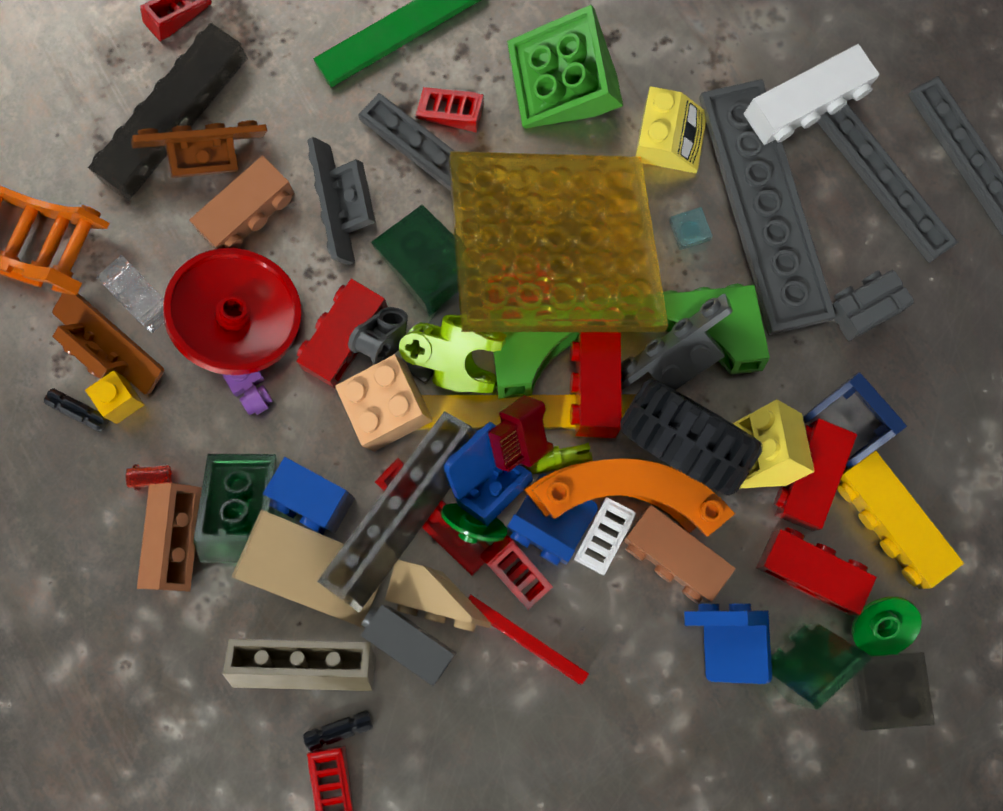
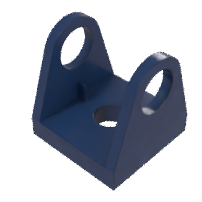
M860 372L854 374L803 416V421L806 424L842 395L847 400L855 393L882 425L874 430L877 435L849 457L845 467L846 471L907 427L903 420Z

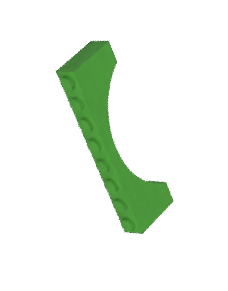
M731 284L719 289L700 287L693 291L680 293L669 290L660 295L645 296L644 294H633L622 299L602 297L593 302L567 301L562 305L554 306L535 304L525 309L505 307L498 309L496 312H489L490 327L507 335L502 350L493 352L498 399L532 395L536 383L544 370L561 352L571 346L572 341H577L580 330L606 331L625 327H643L670 332L678 321L683 318L689 319L700 311L701 306L711 298H718L722 294H726L729 298L733 312L707 330L723 349L725 356L719 362L729 374L763 371L770 356L755 285Z

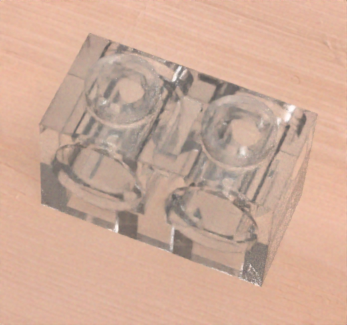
M122 255L96 276L148 331L154 333L164 324V298Z

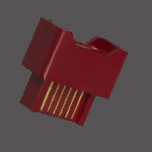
M523 395L499 412L501 423L488 431L497 468L509 472L520 463L531 467L554 449L553 443L548 442L543 423V416L546 411L544 402Z

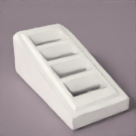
M606 497L573 560L604 576L637 513ZM609 511L624 519L622 525L606 517V512ZM600 523L617 531L616 537L598 529ZM596 536L611 544V547L608 550L591 540ZM587 548L605 556L603 563L585 554Z

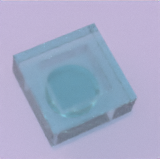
M702 207L670 217L669 223L680 250L708 242L713 237Z

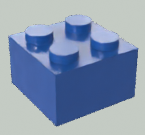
M285 456L263 492L264 495L272 499L269 506L293 519L297 513L302 515L299 522L324 535L326 530L336 533L355 500V497L347 490Z

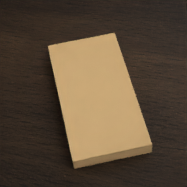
M261 510L232 577L362 627L361 623L369 612L389 562Z

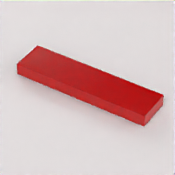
M399 458L375 480V483L472 577L485 564L480 555L490 545L486 541L478 540L477 543H468L458 536L459 532L449 526L441 516L442 508L446 503Z
M470 594L468 599L491 622L493 627L579 685L585 682L589 673Z

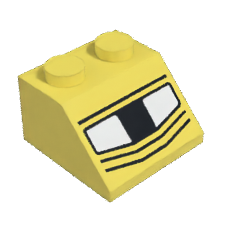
M650 86L644 106L634 162L697 173L706 125L704 109L682 92Z

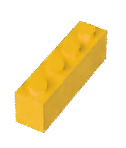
M877 451L871 453L849 470H844L837 488L838 492L846 501L854 504L860 512L858 517L864 526L869 530H874L881 539L880 546L889 557L895 558L903 568L901 571L902 575L909 584L918 587V589L933 588L964 564Z

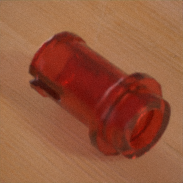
M134 464L132 468L126 469L127 488H134L135 491H140L141 487H149V484L172 483V471L169 464L140 467L138 464Z

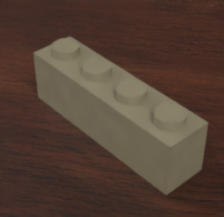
M228 639L223 675L232 688L372 691L376 657L371 642Z

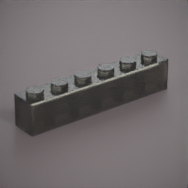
M212 23L204 31H200L189 49L175 60L174 66L167 75L156 82L154 90L144 102H140L135 107L133 115L128 121L114 132L113 138L106 147L95 154L88 168L99 181L127 201H130L167 156L166 146L132 148V136L138 135L137 131L141 129L156 128L159 133L172 132L173 127L192 126L248 59L241 43Z
M445 411L317 580L318 583L358 613L362 610L451 488L444 471V465L449 457L461 449L474 435L475 432L469 424Z

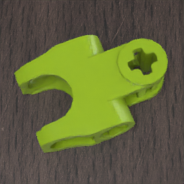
M445 315L442 319L441 327L423 322L415 324L401 339L399 352L406 362L433 369L432 382L439 387L456 392L493 393L497 386L496 375L479 368L472 358V351H501L505 345L507 335L476 319L459 315Z

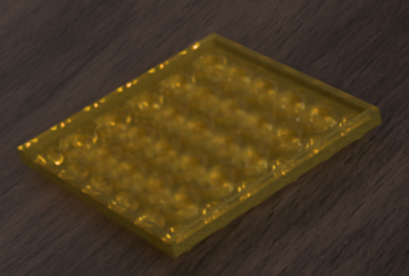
M450 151L449 169L461 332L666 331L668 320L641 157Z

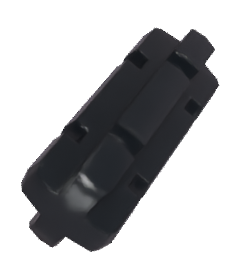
M55 388L50 389L44 397L46 405L86 424L98 432L103 431L109 421L99 411L67 396Z
M363 711L353 715V718L346 717L321 727V730L318 728L310 730L303 734L305 746L308 751L322 748L325 743L330 745L355 735V732L359 734L373 728L372 718L368 711Z

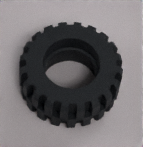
M653 378L642 384L620 421L621 432L636 442L637 445L688 477L728 496L738 492L762 453V442L696 401Z

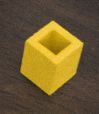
M114 370L85 389L101 415L115 424L120 423L145 405L129 381Z

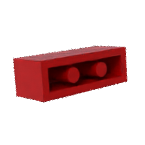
M352 278L346 286L342 285L337 290L333 298L334 305L328 313L324 312L319 317L315 325L316 332L310 340L306 339L301 344L297 352L298 359L296 362L304 371L334 389L358 354L350 351L348 348L351 333L358 325L372 318L381 309L388 307L384 297Z
M580 330L577 341H572L570 348V360L576 361V372H572L570 377V392L576 393V404H571L570 424L575 425V436L616 438L620 432V421L622 419L621 332Z
M820 418L809 425H805L815 472L786 487L782 486L774 501V505L778 506L775 516L812 532L820 530L824 526L857 437L856 433Z
M785 527V530L779 529L772 532L756 569L849 616L861 614L877 579L876 576L867 572L868 567L853 559H848L846 562L836 557V551L831 547L821 543H817L814 546L804 541V534L792 528Z

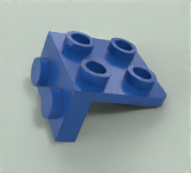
M488 422L482 429L477 430L472 438L461 449L453 453L444 465V471L458 506L486 526L533 481L532 473L521 465H517L509 472L496 467L488 431L497 426L492 422Z
M540 474L536 480L542 478L547 474ZM527 495L516 515L514 514L509 522L507 530L512 533L510 538L526 548L532 544L542 550L540 556L550 563L558 566L562 562L566 565L595 516L598 506L594 501L589 500L567 510L554 519L551 514L545 517Z
M751 603L729 604V611H720L719 604H698V611H684L685 626H704L706 678L710 682L768 684L771 682L772 663L769 610H751Z

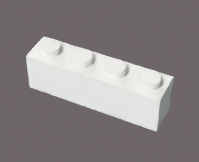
M857 44L757 96L744 112V116L763 145L775 139L779 143L790 137L795 132L794 129L803 126L804 129L808 128L821 118L820 115L826 112L832 115L842 109L848 100L854 98L855 101H858L868 95L873 90L871 85L880 74L861 46Z

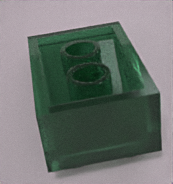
M423 205L417 207L371 241L372 246L429 316L435 313L443 303L481 276L477 261L463 244Z
M207 454L193 539L200 562H238L260 511L264 510L274 514V508L269 506L272 499L264 495L263 492L276 472V454Z
M802 623L789 634L788 637L791 641L782 649L778 646L771 651L772 680L770 683L788 703L818 710L872 658L863 650L822 625H806Z

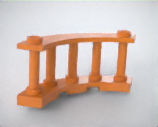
M0 186V205L2 201L24 209L5 250H0V274L40 288L43 282L53 284L51 290L55 292L77 295L82 282L72 278L74 274L71 272L90 229H107L110 223L101 219V213L89 206L68 207L52 204ZM37 214L54 219L55 221L36 261H32L31 264L20 262V258L17 256ZM68 225H76L58 265H53V268L49 267Z
M606 459L570 465L543 476L524 489L545 517L551 514L554 519L581 503L615 495L632 497L652 504V506L671 517L688 533H691L698 527L707 537L735 515L732 509L709 487L688 477L675 468L640 459Z

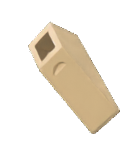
M396 559L385 601L398 604L396 611L417 616L418 610L426 611L424 619L445 624L447 617L455 619L454 627L472 632L475 631L476 625L490 628L491 622L443 572Z

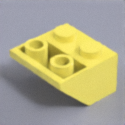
M776 399L732 423L762 442V453L740 488L787 486L815 472L803 416L797 410Z

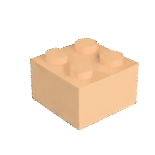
M395 354L335 385L361 446L374 452L433 422L407 363Z

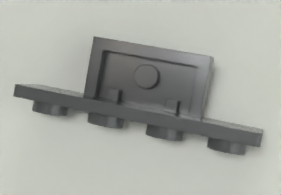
M312 137L307 140L309 147L308 157L313 166L315 190L319 195L322 210L320 213L321 220L325 225L328 239L327 249L333 260L350 265L355 263L349 233L376 222L363 162L355 159L335 168L331 146Z
M722 294L718 298L709 299L696 314L689 319L683 318L678 321L672 328V331L662 338L658 337L650 341L645 350L637 356L625 359L621 363V389L626 388L649 372L656 380L676 390L725 356L723 349L707 330L733 312L730 300L726 294Z

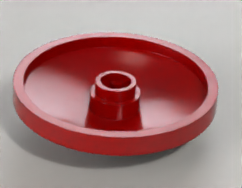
M219 248L194 256L181 265L174 273L165 291L163 316L171 341L188 360L211 372L225 375H245L272 366L288 352L295 341L300 326L301 303L292 280L276 263L263 255L249 250Z

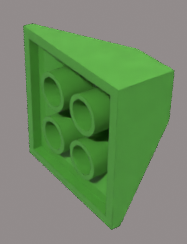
M592 5L507 41L522 127L525 129L592 118L623 106L618 77Z

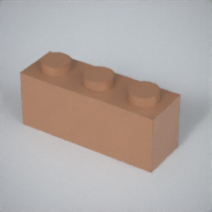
M262 155L191 217L189 221L214 249H239L243 244V240L251 232L260 230L266 224L268 217L276 210L285 208L295 193L289 181Z
M177 483L149 484L137 589L190 592L202 487Z
M652 505L644 510L623 539L628 544L626 550L640 561H643L645 558L656 565L655 573L670 583L673 579L684 587L682 593L697 604L701 600L705 603H711L736 569Z

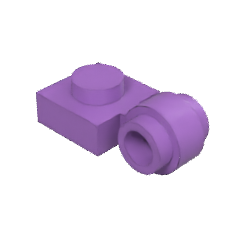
M260 371L245 375L222 374L236 397L244 393V396L239 399L249 415L253 413L258 415L269 409L268 405L273 402V399L264 385L256 386L265 381Z

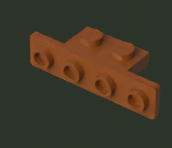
M248 120L237 123L238 127L225 128L224 123H212L205 125V129L192 130L191 126H177L172 128V132L159 133L156 128L138 130V135L132 136L131 143L132 148L166 146L171 178L231 173L238 171L233 140L264 137L267 133L266 124L257 125L255 120Z
M62 293L52 313L65 325L58 326L52 337L63 346L64 351L75 356L87 367L88 372L95 377L101 379L114 370L123 375L143 394L151 393L164 373V368L79 293L77 295Z

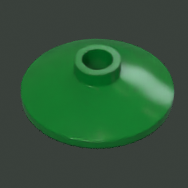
M449 503L442 508L441 516L444 521L459 532L458 536L468 543H477L478 540L496 542L506 538L508 533L507 527L497 517L486 526L460 508L457 503Z
M895 596L883 597L867 604L861 614L855 617L851 634L854 643L863 653L874 657L892 656L902 652L916 640L921 630L922 619L919 610L909 600Z

